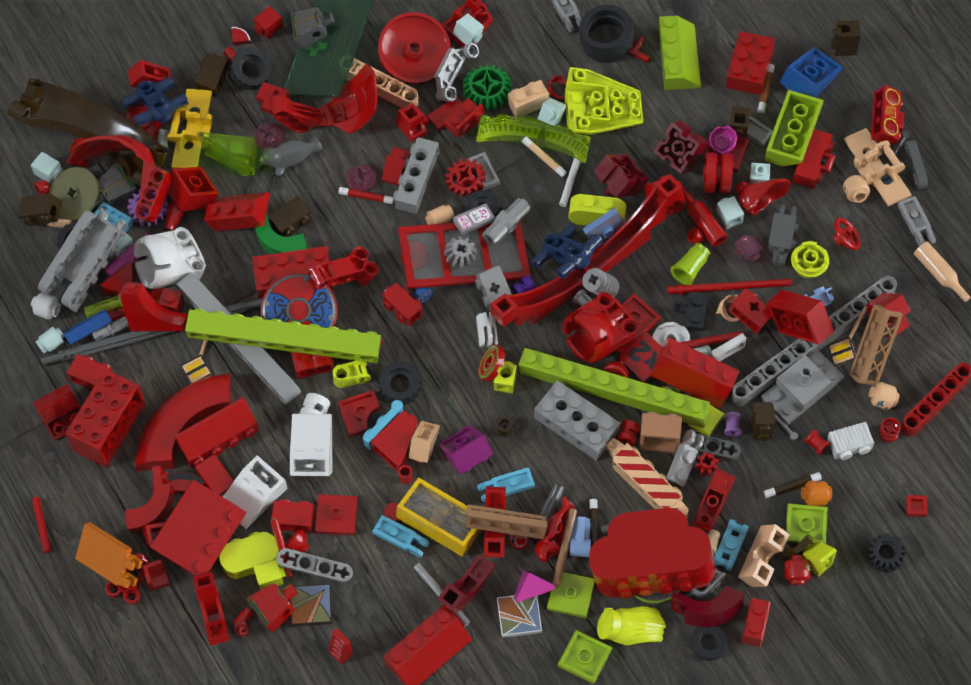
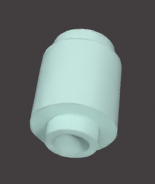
M51 327L40 335L39 339L35 342L45 354L64 342L62 338L65 336L59 328Z

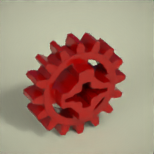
M469 158L466 159V162L459 159V164L453 162L454 167H448L449 173L445 174L446 184L450 192L455 193V196L461 193L462 198H465L466 194L470 196L473 192L478 191V188H484L483 183L486 182V173L481 164L477 165L476 160H473L471 163Z

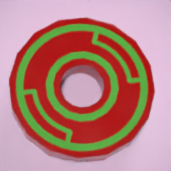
M494 344L484 353L478 369V376L481 380L489 383L498 376L499 372L497 370L499 367L502 368L505 360V351L501 346Z

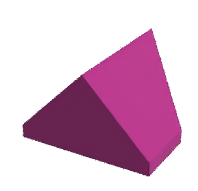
M523 570L514 599L516 602H520L556 588L555 585Z

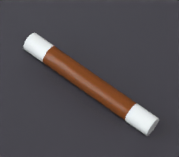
M770 64L764 89L760 97L757 110L759 113L765 112L775 67L773 64Z

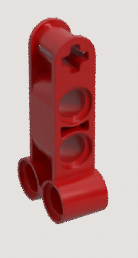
M356 246L348 257L315 265L307 271V275L311 276L317 290L354 280L365 286L377 275L378 267L375 263L367 260L369 253L366 248Z

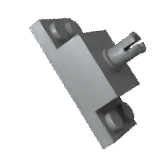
M817 350L809 357L804 355L778 376L776 384L761 396V400L763 402H772L775 414L788 426L844 380L845 376Z

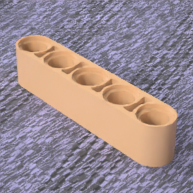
M350 56L342 58L340 61L342 77L350 81L358 74L365 63ZM373 68L376 75L378 96L401 108L411 103L418 108L417 90Z

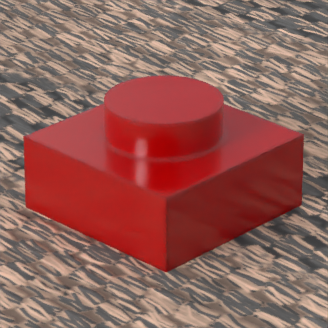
M907 495L906 516L926 517L927 496Z

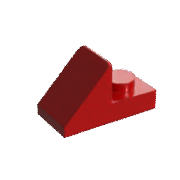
M393 147L390 156L387 155L382 177L383 182L398 185L400 175H404L405 172L404 165L406 159H410V151Z

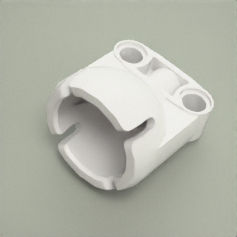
M183 227L169 232L143 236L136 241L134 246V257L139 258L147 255L146 259L135 262V268L141 282L150 289H160L175 285L190 272L200 280L206 267L204 258L194 238Z

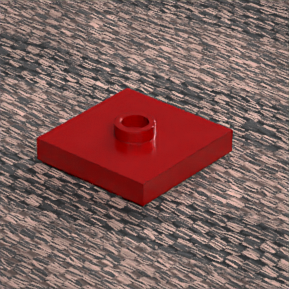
M318 494L315 534L355 536L358 496Z

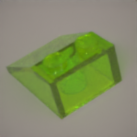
M199 132V138L205 155L235 173L243 176L255 175L258 161L255 138Z

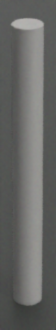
M420 563L414 566L415 571L439 597L443 589ZM461 610L458 612L452 611L464 627L470 623V620Z

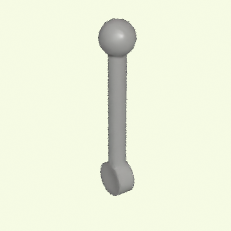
M775 414L776 421L790 434V439L793 441L797 440L798 434L792 432Z

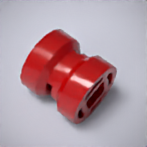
M891 417L883 420L879 430V437L882 441L886 443L896 441L901 429L899 421Z
M624 420L622 421V430L618 433L617 440L623 445L628 443L630 446H635L637 441L636 435L639 434L641 426L634 421Z

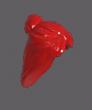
M785 178L759 181L752 184L745 181L740 182L736 185V192L739 194V204L747 214L757 215L771 202L785 196L791 186V182Z

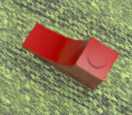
M129 282L124 284L119 296L130 331L185 330L188 313L175 312L161 306L149 295L143 283Z

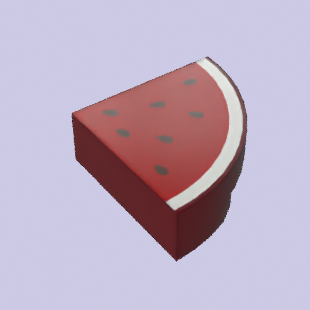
M232 27L233 45L251 44L250 36L244 29Z

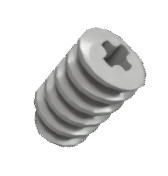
M590 269L583 276L584 288L596 295L606 292L615 297L619 291L618 280L600 269Z

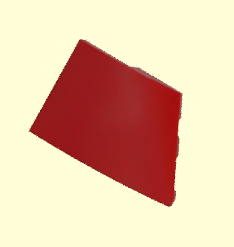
M466 0L465 4L453 12L452 17L441 24L446 30L448 37L462 48L466 44L453 35L456 22L466 14L471 15L484 26L482 35L493 22L491 14L487 11L486 5L481 0Z

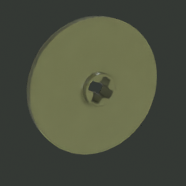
M72 167L61 172L53 181L49 193H52L62 201L59 218L77 221L85 211L89 210L91 212L95 207L99 197V184L94 174L82 167Z

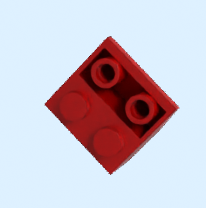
M67 384L32 402L54 441L65 435L81 409L76 397Z

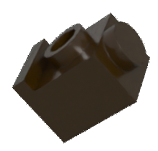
M732 106L729 126L735 130L737 137H742L743 134L747 135L751 108Z

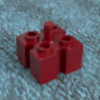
M682 120L670 124L665 132L667 139L660 140L653 151L662 160H671L670 166L680 174L691 172L698 161L694 157L701 155L709 144L700 134L692 135L690 133L692 128Z
M627 153L618 154L617 157L615 154L606 155L594 170L599 181L608 184L604 191L607 196L611 194L615 197L637 196L650 179L641 169L636 168V163Z

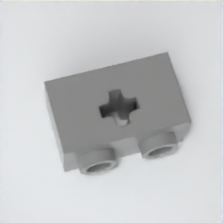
M499 265L475 275L477 278L475 280L476 286L479 290L482 289L484 294L482 299L487 308H490V304L504 293L512 295ZM492 285H496L497 288L490 292L489 289Z

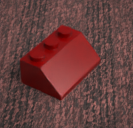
M263 192L220 197L207 205L204 221L215 231L264 227L270 193Z

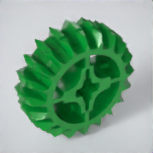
M486 64L482 68L479 65L478 70L473 68L472 73L468 72L463 84L465 98L470 99L477 106L482 104L487 111L491 107L496 110L497 105L502 107L503 102L507 103L508 93L512 90V84L507 72H502L501 67L496 69L495 65L489 67Z

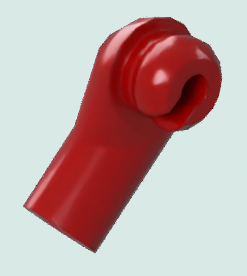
M247 607L234 620V631L239 637L247 635L246 621L253 615Z

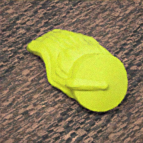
M647 606L620 608L617 610L605 608L598 620L597 633L600 639L612 640L623 645L662 642L663 629L666 628V624L657 608Z

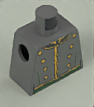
M317 7L291 13L294 40L301 49L327 36L326 26L334 23V17L331 13L323 15Z
M117 164L97 180L99 184V197L95 206L98 207L104 201L110 206L117 208L128 203L129 199H133V193L138 195L136 187L128 180V177Z

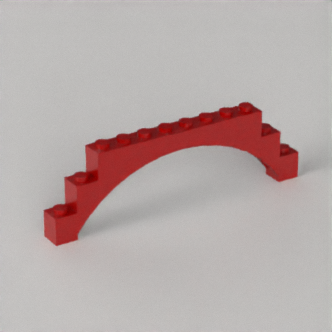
M671 174L667 175L655 184V188L630 219L611 238L593 252L589 266L584 269H574L565 279L557 277L533 290L514 295L504 293L490 304L491 315L502 327L512 320L517 326H520L526 320L535 325L580 290L584 289L582 279L588 270L597 268L607 272L650 241L651 229L666 219L667 208L681 198L682 186Z

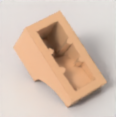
M424 421L420 422L411 440L409 459H414L420 463H428L440 425Z

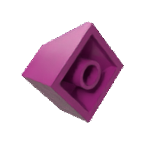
M470 424L437 444L453 469L460 474L469 472L473 466L485 462L489 456L493 455L484 434Z

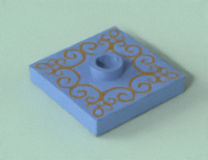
M613 208L584 227L583 231L589 239L594 234L602 238L603 243L597 247L598 249L625 224V221Z

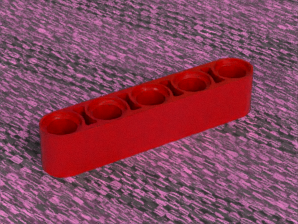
M959 363L905 415L901 425V431L904 435L909 437L915 436L968 384L971 378V366L968 363ZM962 372L966 374V376L959 375V373ZM945 385H951L954 389H949ZM933 398H939L941 401L937 402ZM920 410H925L928 414H922ZM907 423H913L915 427H910Z

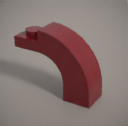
M478 554L464 575L454 584L448 583L437 600L454 612L462 610L481 591L486 584L485 581L496 565L481 554Z
M728 586L723 589L718 597L709 601H697L676 591L671 596V610L677 614L684 615V623L696 627H715L725 624L736 617L744 607V593Z

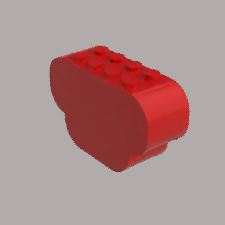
M675 508L628 512L616 516L609 524L608 536L597 540L589 552L590 568L596 586L603 595L611 598H630L636 595L649 596L653 593L668 594L679 590L690 591L691 589L706 586L715 575V560L707 533L700 528L689 527L686 516Z

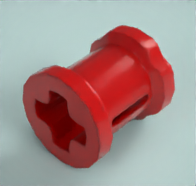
M817 430L811 432L804 441V443L810 444L817 451L818 455L823 454L831 444V442L825 441L818 434Z

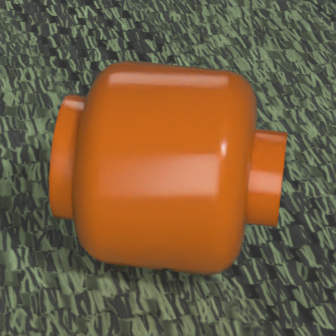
M811 480L802 488L801 497L809 506L823 507L832 499V488L825 481Z

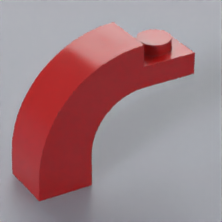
M161 466L152 467L154 493L150 501L140 508L125 510L126 526L130 533L143 532L142 529L145 525L160 523L172 506L174 488L170 483L166 484L168 483V474Z
M486 486V507L506 510V487ZM485 530L484 557H504L505 533Z
M213 572L194 576V586L210 646L229 641L228 628Z

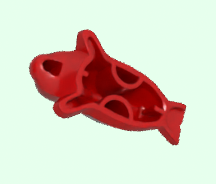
M565 496L562 498V508L547 520L544 539H541L536 544L535 552L541 562H547L554 555L559 556L569 510L574 509V505Z

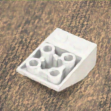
M292 414L290 476H330L332 473V414Z
M256 456L241 471L223 497L247 512L240 522V525L247 529L287 490V485L283 477L259 456Z

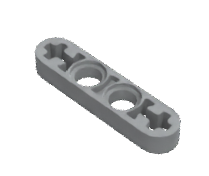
M282 549L276 555L277 564L281 567L333 581L347 582L353 575L352 568L347 564L303 552ZM288 553V557L294 559L295 555H298L295 566H292L294 561L289 560L283 563V559L280 556ZM303 557L310 560V566L307 569L302 568L299 564L300 559ZM324 562L329 565L328 573L323 574L319 571L320 563ZM334 565H336L335 570L341 571L343 568H345V572L348 573V576H344V578H341V574L334 573V576H331L334 569Z

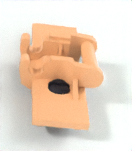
M867 128L844 138L845 143L855 156L854 166L860 175L865 178L868 185L876 187L888 207L911 197L910 191L897 174L904 170L905 165L900 163L889 147L890 143L887 140L876 143V141L871 140V134ZM882 151H884L893 166L882 164L879 159Z

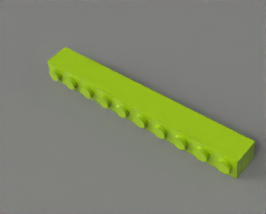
M200 308L195 310L189 309L185 330L187 338L378 363L381 346V335L371 331L361 333L355 329L339 330V328L334 326L324 328L317 324L301 325L300 322L296 321L286 323L279 319L264 320L259 316L249 318L244 317L242 314L227 315L221 311H214V313L206 312V310Z
M524 349L519 362L520 374L553 384L558 380L570 389L647 412H655L658 415L675 414L682 417V422L701 428L705 427L710 413V402L531 349Z

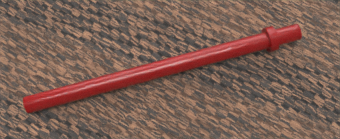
M792 278L697 285L678 284V286H667V294L678 293L683 295V293L792 286Z

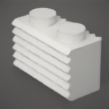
M866 422L831 431L827 438L831 442L830 448L834 459L841 458V460H846L856 453H860V455L867 454L874 445Z

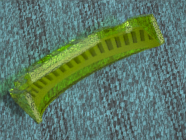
M498 114L497 117L481 116L476 142L513 141L522 143V140L527 136L538 146L565 153L582 163H586L591 137L588 135L574 133L569 127L560 126V123L555 126L550 125L535 117L522 115L512 117L506 114Z

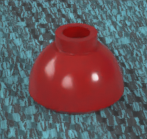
M622 361L611 362L602 370L622 377H629L626 365Z
M301 528L297 529L285 542L286 549L303 553L310 547L307 544V536Z

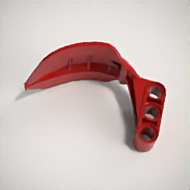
M365 64L353 79L336 90L330 103H326L320 108L293 102L282 95L275 96L270 100L273 117L296 133H304L316 126L338 127L345 133L353 134L365 126L376 111L377 85L375 71L371 66Z
M123 135L96 136L77 143L67 159L69 164L113 152L134 151L136 156L143 160L140 199L135 209V215L147 223H152L157 219L171 186L172 176L170 173L155 166L153 156L145 144ZM163 175V179L159 182V177ZM156 192L155 198L152 199V194ZM148 209V215L145 217V211Z

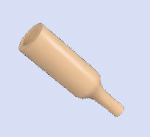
M929 242L923 243L915 250L914 255L942 286L953 289L964 302L971 298L960 286L957 273Z

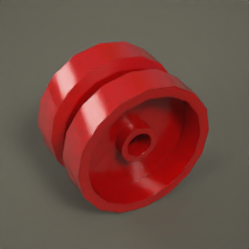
M706 152V160L703 167L704 193L713 194L716 191V184L719 182V192L721 194H731L733 153H723L720 164H718L717 153Z

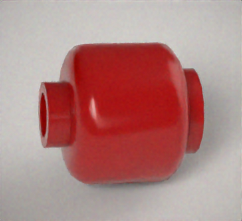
M802 555L791 556V559L784 563L785 579L790 582V585H805L806 581L811 579L810 562L803 559Z

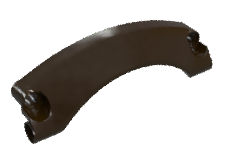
M31 78L28 80L25 93L21 95L20 101L14 100L7 111L8 115L28 126L53 129L79 138L87 139L108 135L131 137L149 148L155 166L160 169L163 168L168 152L149 133L113 109L88 97L38 79ZM134 151L109 153L122 167L128 180L141 186L143 160L138 158Z

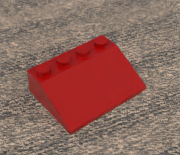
M192 480L149 547L193 576L208 573L247 512L197 481Z

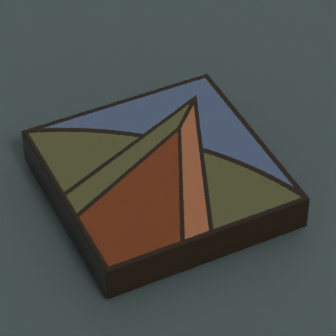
M330 584L293 586L298 594L291 599V604L295 608L291 614L292 627L332 624Z

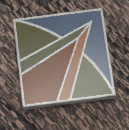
M514 595L497 597L502 638L542 633L537 596L520 602L515 601Z

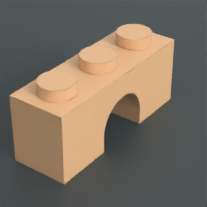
M776 524L760 526L738 578L752 588L767 587L774 568L768 565V561L772 555L783 551L790 534Z

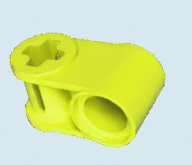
M356 360L337 365L333 369V383L335 386L345 388L369 382L371 376L367 373V362ZM342 374L346 376L344 378L337 377L338 375Z

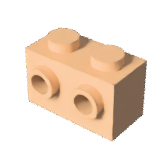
M541 80L530 82L527 86L514 89L508 93V106L517 119L541 109L543 102L549 99V93Z

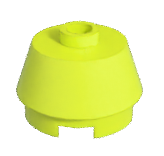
M807 241L803 242L793 251L791 263L799 276L805 279H813L826 271L829 266V256L826 249L817 245V242Z

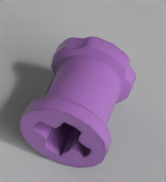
M728 412L724 414V420H726L724 434L726 436L736 437L742 434L739 426L740 413Z

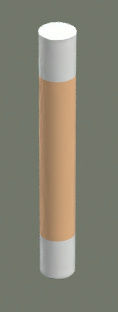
M527 136L522 140V143L561 177L566 175L567 171Z

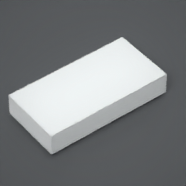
M743 333L711 351L710 357L718 361L724 360L745 347L746 337Z

